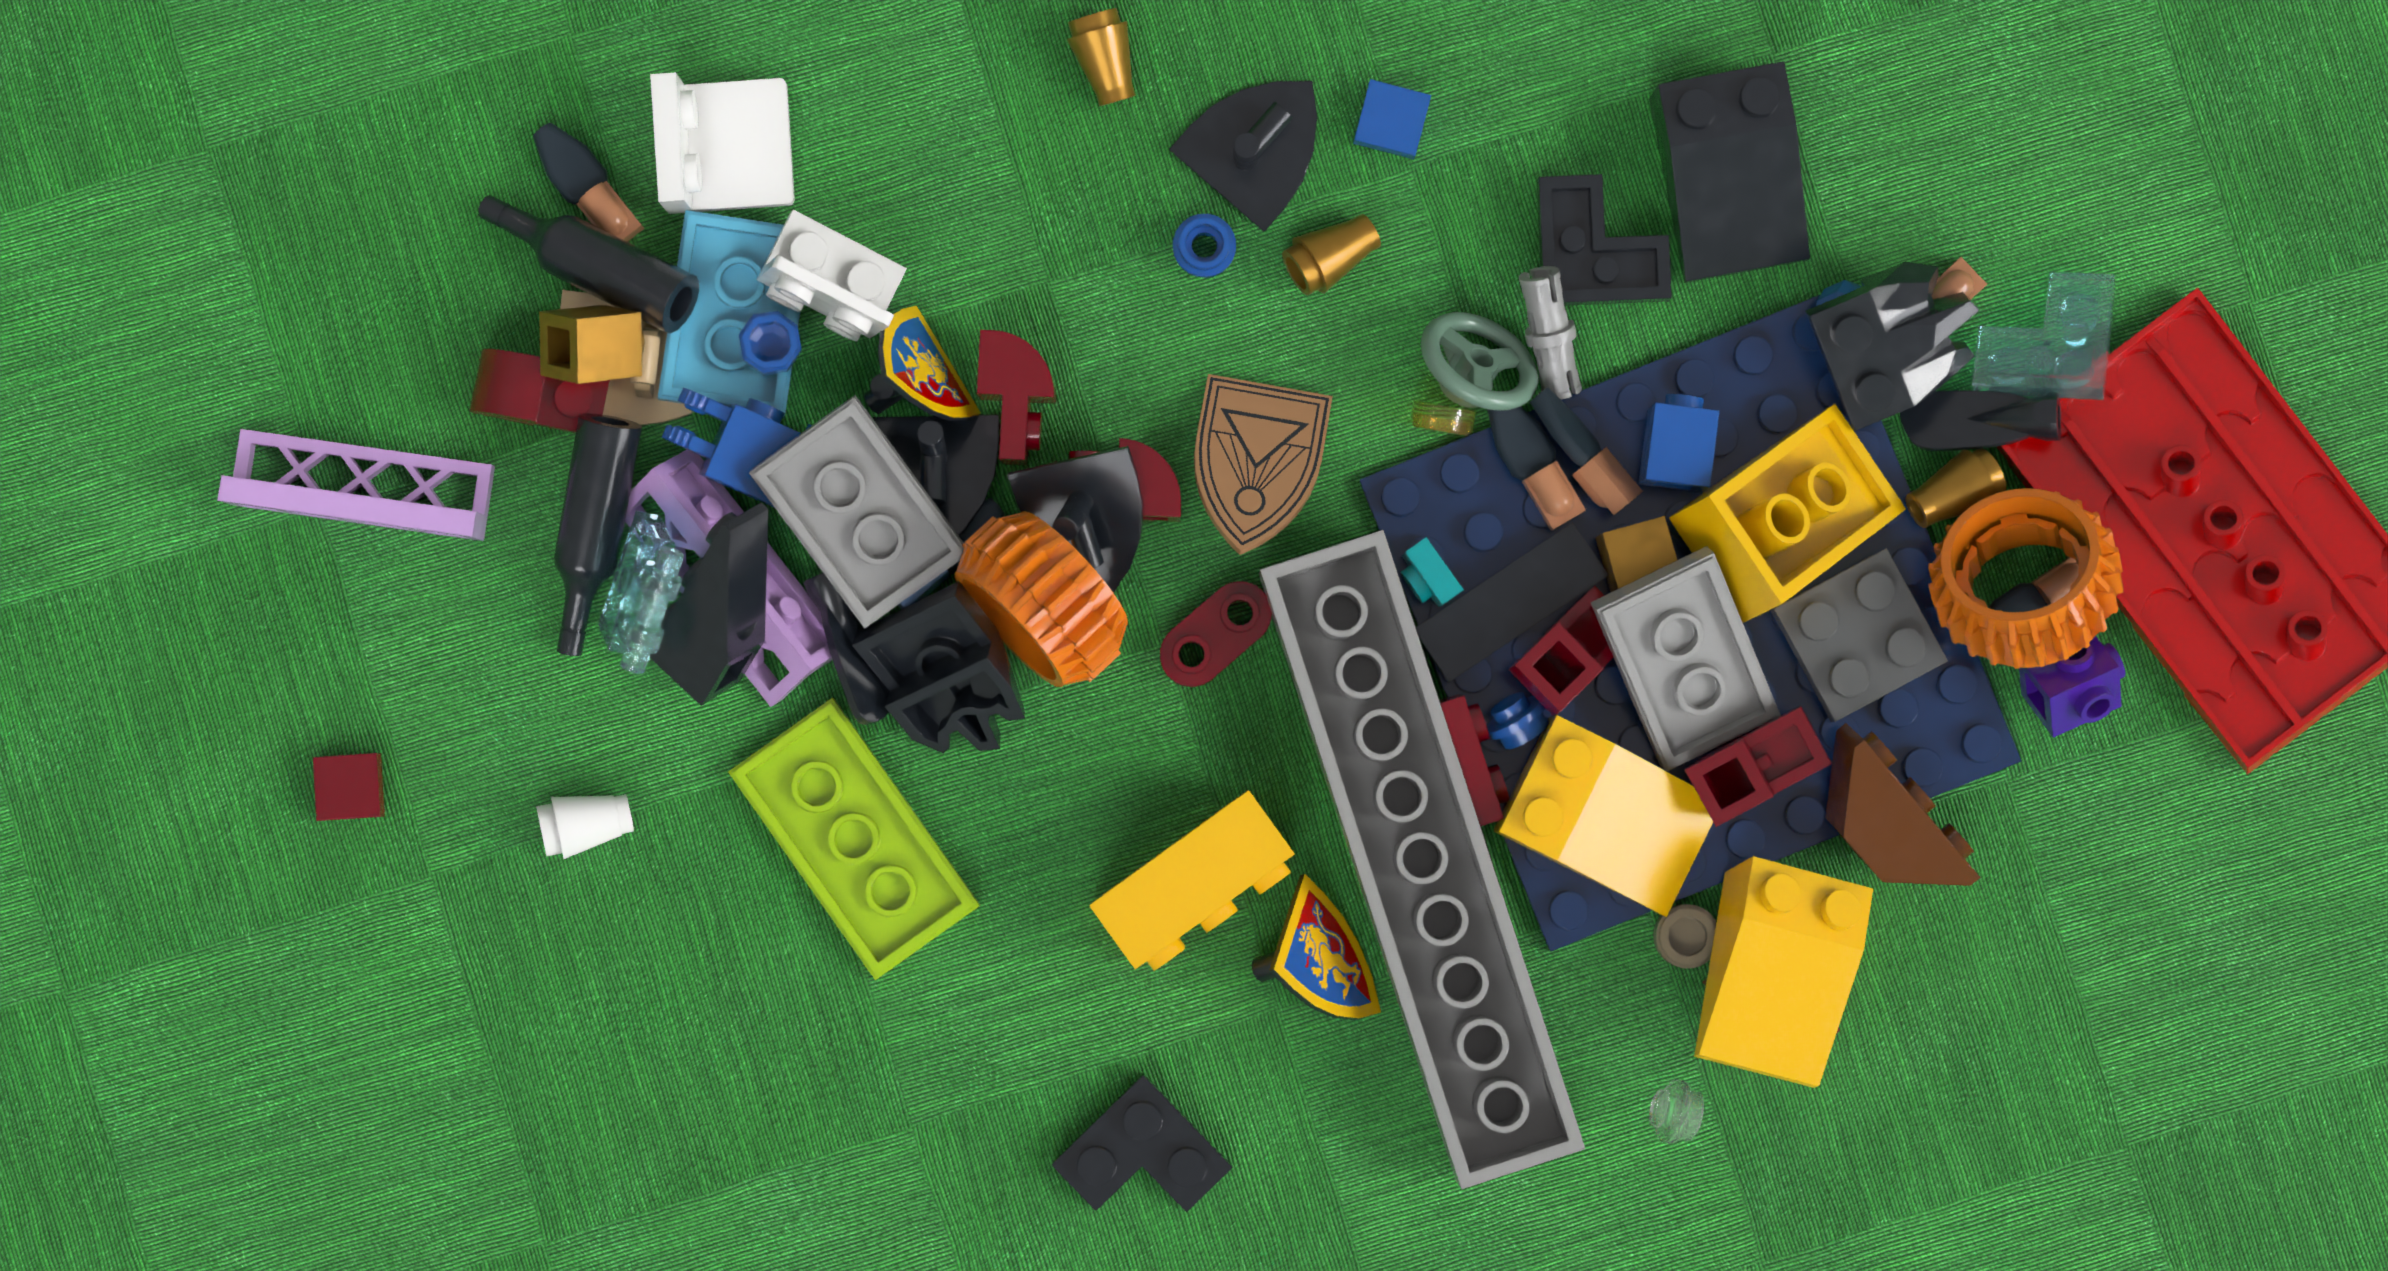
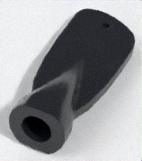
M1935 391L1916 406L1900 412L1901 423L1909 439L1916 447L1926 451L1991 448L2013 444L2030 437L2044 441H2060L2061 402L2059 393H2045L2036 397L2026 398L2012 393L1993 391Z
M825 574L816 575L806 580L804 586L807 594L821 612L828 648L851 712L860 724L869 725L878 722L889 713L885 708V704L890 691L852 646L857 631L864 627Z

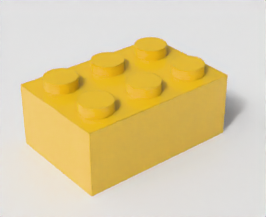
M1247 790L1097 898L1089 906L1134 969H1137L1147 961L1152 970L1155 971L1185 949V945L1180 939L1182 935L1199 923L1205 932L1208 933L1236 913L1238 909L1232 899L1253 885L1260 895L1291 873L1284 862L1295 855V853L1251 792Z

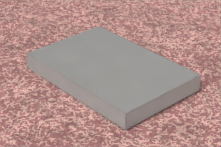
M856 395L760 462L749 472L864 628L961 559L964 542Z
M1708 546L1591 602V606L1658 763L1664 771L1667 772L1781 716L1715 554Z

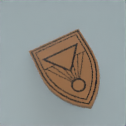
M1208 374L1195 442V479L1203 506L1212 523L1226 542L1239 555L1259 547L1276 536L1290 524L1309 499L1316 484L1322 462L1333 396Z

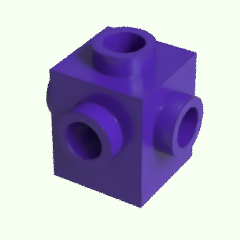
M2095 636L2089 642L2090 646L2088 648L2083 647L2067 660L2045 665L2044 667L2019 669L2021 695L2053 738L2085 723L2099 721L2111 711L2122 707L2120 679L2125 677V667L2119 653L2111 643L2102 645Z

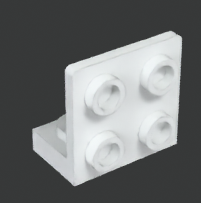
M676 72L650 74L658 202L668 214L685 213V210L705 212L790 206L794 203L788 89L784 79L773 78L684 85Z
M792 210L757 281L769 286L766 295L773 301L797 312H801L803 306L806 305L827 316L823 324L828 329L845 338L858 341L861 334L871 338L889 327L894 315L886 310L907 268Z

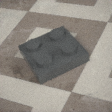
M1887 548L1771 609L1776 622L1831 722L1844 718L1948 662Z

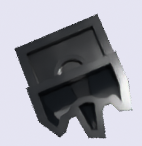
M1902 262L1860 280L1863 287L1805 311L1848 422L1854 431L1916 406L1928 398L1975 357L1965 342H1951L1949 335L1975 315L1979 308L1964 292L1937 299L1932 298L1938 280V266Z
M960 581L857 631L852 646L890 691L885 708L913 741L944 753L950 748L951 733L958 731L979 751L1000 749L1001 733L994 714H998L1008 721L1025 718V710L999 632Z

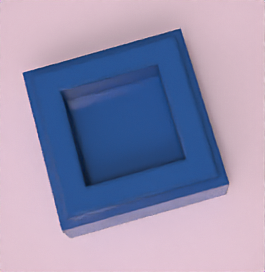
M1370 79L1353 144L1414 160L1431 95Z

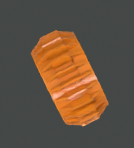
M2031 488L2012 489L1990 495L1978 501L1964 511L1952 525L1946 526V537L1940 543H1935L1934 545L1936 559L1933 563L1928 564L1932 583L1928 584L1933 605L1941 627L1949 629L1952 642L1954 644L1967 645L1968 653L1971 657L1981 656L1989 659L1991 665L1995 666L1999 663L2014 667L2015 669L2044 667L2045 665L2069 659L2070 656L2080 651L2083 647L2088 648L2090 646L2089 642L2099 632L2107 630L2105 620L2111 614L2118 612L2116 596L2123 593L2124 589L2121 578L2123 570L2119 549L2115 547L2112 530L2102 527L2100 515L2097 512L2092 513L2084 510L2081 500L2073 501L2060 495V492L2057 491L2051 492ZM2027 545H2047L2063 549L2066 556L2076 560L2078 577L2071 584L2070 592L2056 602L2040 609L2026 612L1993 610L1987 607L1984 600L1975 597L1973 592V581L1981 572V566L1994 556L2012 548Z
M1026 511L997 519L992 516L962 545L964 550L955 573L956 582L960 581L996 626L1003 644L1039 677L1056 687L1084 680L1091 682L1121 654L1119 648L1128 625V619L1122 605L1090 563L1045 521Z

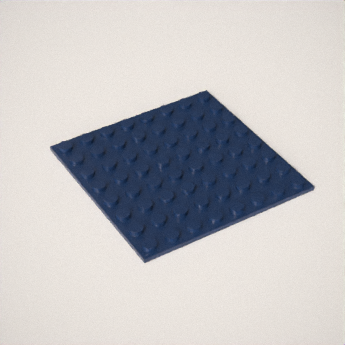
M1820 295L1584 389L1577 395L1572 394L1570 398L1562 399L1597 439L1601 449L1603 450L1607 447L1637 485L1639 483L1647 410L1655 402L1665 404L1666 394L1700 397L1704 399L1703 409L1719 410L1710 487L1833 404L1837 405L1848 422L1805 312L1816 306ZM1535 410L1528 413L1543 427L1556 449V461L1586 509L1583 513L1552 531L1524 487L1522 480L1511 475L1496 450L1491 427L1359 480L1378 530H1384L1404 594L1417 626L1572 522L1602 564L1595 537L1608 531L1665 516L1677 560L1692 552L1669 517L1702 493L1638 485L1643 492L1613 515L1608 508L1599 507L1573 478L1572 475L1581 467L1574 463L1560 447ZM1880 420L1854 432L1906 510L1788 600L1887 548L1948 662L1844 718L1831 722L1771 610L1744 622L1743 625L1780 715L1801 705L1831 761L1833 760L1836 730L1847 723L1862 738L1872 731L1897 759L1888 769L1902 784L1911 777L1928 797L1932 798L2019 763L2021 758L1979 656L1971 657L1968 653L1967 645L1954 644L1951 640L1949 629L1941 627L1928 586V584L1932 583L1928 564L1933 563L1936 559L1935 550L1926 528L1920 527L1908 511L1905 497L1911 491L1884 425ZM1426 537L1464 589L1439 608L1432 598L1421 603L1400 573L1408 567L1402 555ZM1606 577L1594 585L1604 595L1611 593ZM1588 590L1449 683H1447L1431 659L1446 698L1461 694L1465 696L1468 706L1478 703L1487 726L1493 719L1490 713L1492 708L1506 697L1518 692H1523L1526 697L1533 696L1508 669ZM1613 657L1603 667L1604 669L1557 715L1663 769L1658 763ZM1547 709L1543 712L1547 719L1553 716ZM1541 733L1529 742L1513 749H1505L1500 739L1493 740L1491 737L1490 740L1480 742L1487 767L1498 764L1509 798ZM1722 745L1667 772L1693 786L1685 769ZM1832 764L1774 794V797L1717 827L1713 823L1675 901L1722 883L1726 871L1753 856L1774 862L1840 835L1826 819ZM1504 802V803H1501V804H1500V807H1501L1502 812H1503V810H1504V808H1505L1507 802ZM1503 836L1550 952L1652 911Z

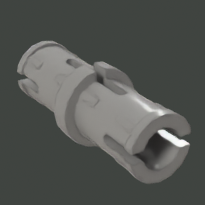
M1553 266L1537 267L1529 270L1530 275L1527 272H1523L1519 276L1529 327L1525 330L1526 342L1528 347L1533 346L1539 370L1541 392L1548 387L1561 400L1572 397L1571 392L1577 395L1582 391L1573 353L1572 340L1577 336L1573 320H1568L1559 268Z

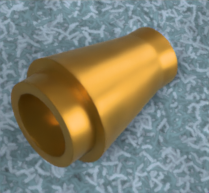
M1117 8L1108 9L1068 22L1072 37L1066 40L1097 96L1099 107L1136 96L1132 84L1127 21H1120Z
M1360 214L1349 221L1294 237L1292 239L1293 246L1284 250L1282 257L1290 277L1299 290L1308 296L1317 290L1321 293H1326L1370 252L1381 247V241L1370 219L1366 215Z
M1983 448L1977 449L1974 452L1962 450L1918 489L1908 493L1905 501L1914 521L1920 527L1926 528L1935 522L1960 516L1978 501L1990 495L2006 491V481L1999 464L1987 450Z

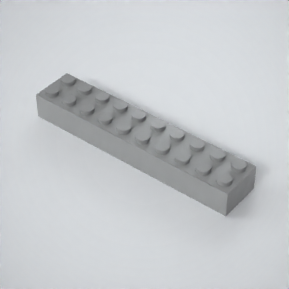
M1384 530L1260 569L1259 577L1272 612L1280 642L1457 1184L1461 1189H1465L1584 1150L1585 1146Z

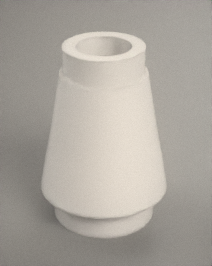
M626 794L619 796L551 797L552 803L536 806L546 857L562 853L563 859H566L620 837L622 834L634 832Z

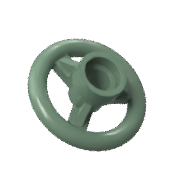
M1452 312L1434 318L1425 327L1421 337L1423 359L1431 374L1439 382L1442 392L1454 403L1467 408L1480 407L1504 411L1521 407L1535 394L1538 385V372L1535 361L1525 345L1503 326L1476 314ZM1456 331L1477 334L1490 340L1500 348L1488 349L1480 344H1472ZM1440 344L1443 346L1449 363H1447L1441 352ZM1517 368L1519 383L1514 389L1509 391H1492L1493 380L1499 372L1504 369Z

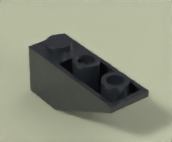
M762 503L738 516L730 512L711 528L706 537L710 547L704 557L695 562L684 574L680 584L685 590L679 600L664 611L655 626L660 633L648 651L647 656L701 706L741 681L765 641L768 508Z

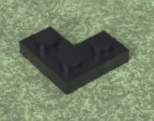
M1602 174L1538 177L1537 202L1540 267L1553 266L1559 268L1564 306L1669 302L1672 299L1669 235L1605 237Z
M1145 1074L1141 1075L1051 1164L1095 1211L1143 1167L1188 1212L1233 1168L1232 1164Z

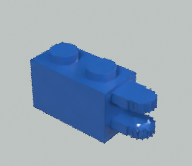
M683 387L678 402L684 404L686 409L697 414L709 415L722 421L713 443L696 437L694 432L681 426L673 427L668 424L661 438L705 457L699 475L774 507L749 472L801 433L780 424L785 414L784 412L758 400L749 398L745 408L737 404L726 406Z

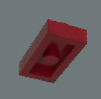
M1461 694L1439 700L1480 826L1504 819L1500 804L1509 801V795L1498 764L1487 767L1480 746V742L1490 740L1479 704L1476 703L1468 706L1465 696Z

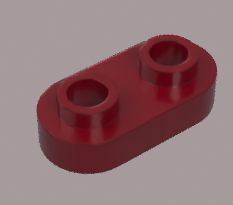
M1243 581L1231 582L1222 586L1174 627L1164 638L1160 648V662L1165 674L1173 682L1184 687H1199L1213 680L1267 631L1271 622L1272 612L1266 594L1256 585ZM1243 601L1251 607L1252 618L1248 623L1236 625L1229 620L1227 610L1234 602ZM1196 643L1202 647L1204 659L1198 666L1188 667L1181 662L1179 651L1183 645Z

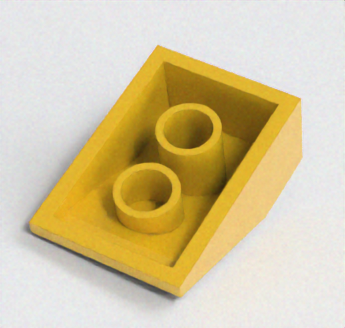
M1833 404L1707 489L1669 517V519L1692 553L1706 546L1714 552L1742 623L1783 604L1905 511L1906 508L1837 405Z
M1558 715L1550 716L1548 719L1549 724L1541 733L1502 812L1504 819L1497 822L1493 831L1667 917L1713 824L1694 786Z
M1755 856L1726 871L1694 1057L1812 1088L1818 1087L1864 951L1873 888Z

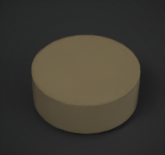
M1691 904L1672 906L1667 917L1660 915L1656 921L1653 931L1655 948L1666 962L1680 968L1699 967L1711 958L1716 921L1708 911L1699 906Z

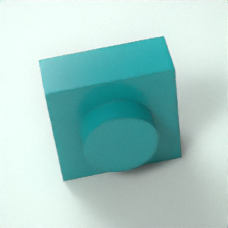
M1427 537L1402 555L1408 567L1400 573L1421 603L1432 598L1439 608L1464 590Z

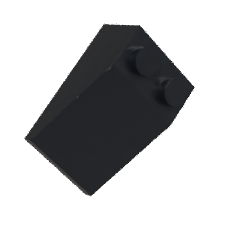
M1785 62L1658 84L1650 96L1649 102L1684 283L1808 261L1810 259L1797 125Z

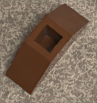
M1847 723L1836 730L1826 810L1828 822L1882 882L1971 886L1980 876L1965 860L1974 850L1949 822L1941 829L1937 827L1927 815L1936 805L1911 777L1901 784L1888 769L1897 761L1890 750L1872 731L1862 738Z

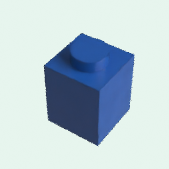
M1666 394L1665 404L1655 402L1647 410L1638 485L1700 493L1710 488L1719 410L1703 409V398L1682 394Z

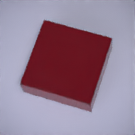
M381 753L313 757L316 821L385 817Z

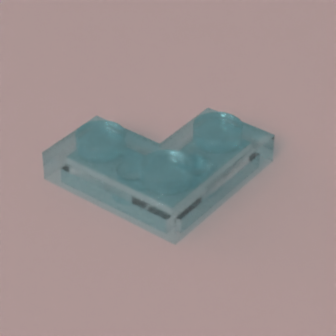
M2049 272L2043 328L1979 326L1972 378L1973 391L2003 392L2028 397H2036L2045 393H2059L2060 398L2104 400L2116 287L2115 275Z

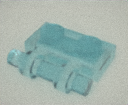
M638 510L635 512L598 626L608 650L623 654L620 666L629 672L643 674L645 673L650 655L659 652L665 631L660 626L668 603L675 601L679 594L682 578L678 573L684 559V554L675 549V543L672 541L661 516Z

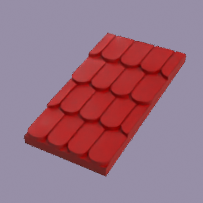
M2198 287L2059 392L2061 402L2060 441H2044L2030 437L2013 444L1997 446V449L2007 460L2008 466L2026 488L2051 492L2057 491L2060 492V495L2073 501L2079 499L2082 501L2084 510L2092 513L2097 512L2100 515L2102 527L2112 530L2114 544L2119 549L2123 570L2121 578L2124 589L2123 593L2116 596L2118 607L2132 623L2135 632L2183 690L2185 698L2247 775L2314 725L2320 718L2327 715L2369 683L2371 679L2388 668V534Z

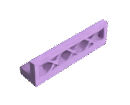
M240 429L233 477L221 475L217 501L233 506L484 541L495 466ZM256 445L279 448L294 469L275 483L252 480L251 473ZM292 450L314 454L301 463ZM329 455L342 457L356 476L354 480L338 492L320 489L308 473L310 469ZM355 459L377 463L364 472ZM392 464L405 466L419 485L417 489L400 501L383 498L370 481ZM417 468L439 472L426 481ZM454 473L477 476L472 511L445 507L433 489ZM300 477L307 487L290 484ZM363 486L370 496L353 493ZM426 495L433 505L415 502Z
M685 450L652 468L630 491L625 519L627 525L681 593H683L685 588L680 582L690 568L686 563L685 548L694 550L701 559L710 547L706 537L711 528L730 512H733L736 516L744 513L722 484L699 475L704 461L700 455L689 450ZM650 495L665 513L666 528L657 526L641 506ZM767 542L765 641L745 675L768 705L772 707L783 700L810 674L833 659L828 648L821 612ZM763 649L773 651L790 672L780 682L764 663Z

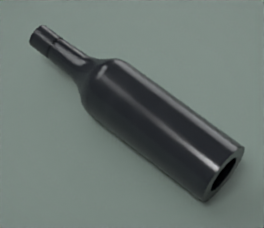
M492 195L486 196L479 206L478 216L481 219L527 242L534 250L539 264L547 273L617 308L641 312L642 321L664 332L673 333L677 331L687 321L694 309L699 294V280L697 276L579 217L562 215L549 219L539 218L511 206Z
M591 413L579 414L554 554L555 566L564 582L566 593L562 627L560 628L557 652L564 655H582L586 635L585 630L587 629L593 598L598 589L613 576L617 568L642 430L640 424L627 419Z

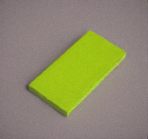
M834 698L825 702L728 771L875 980L981 906Z

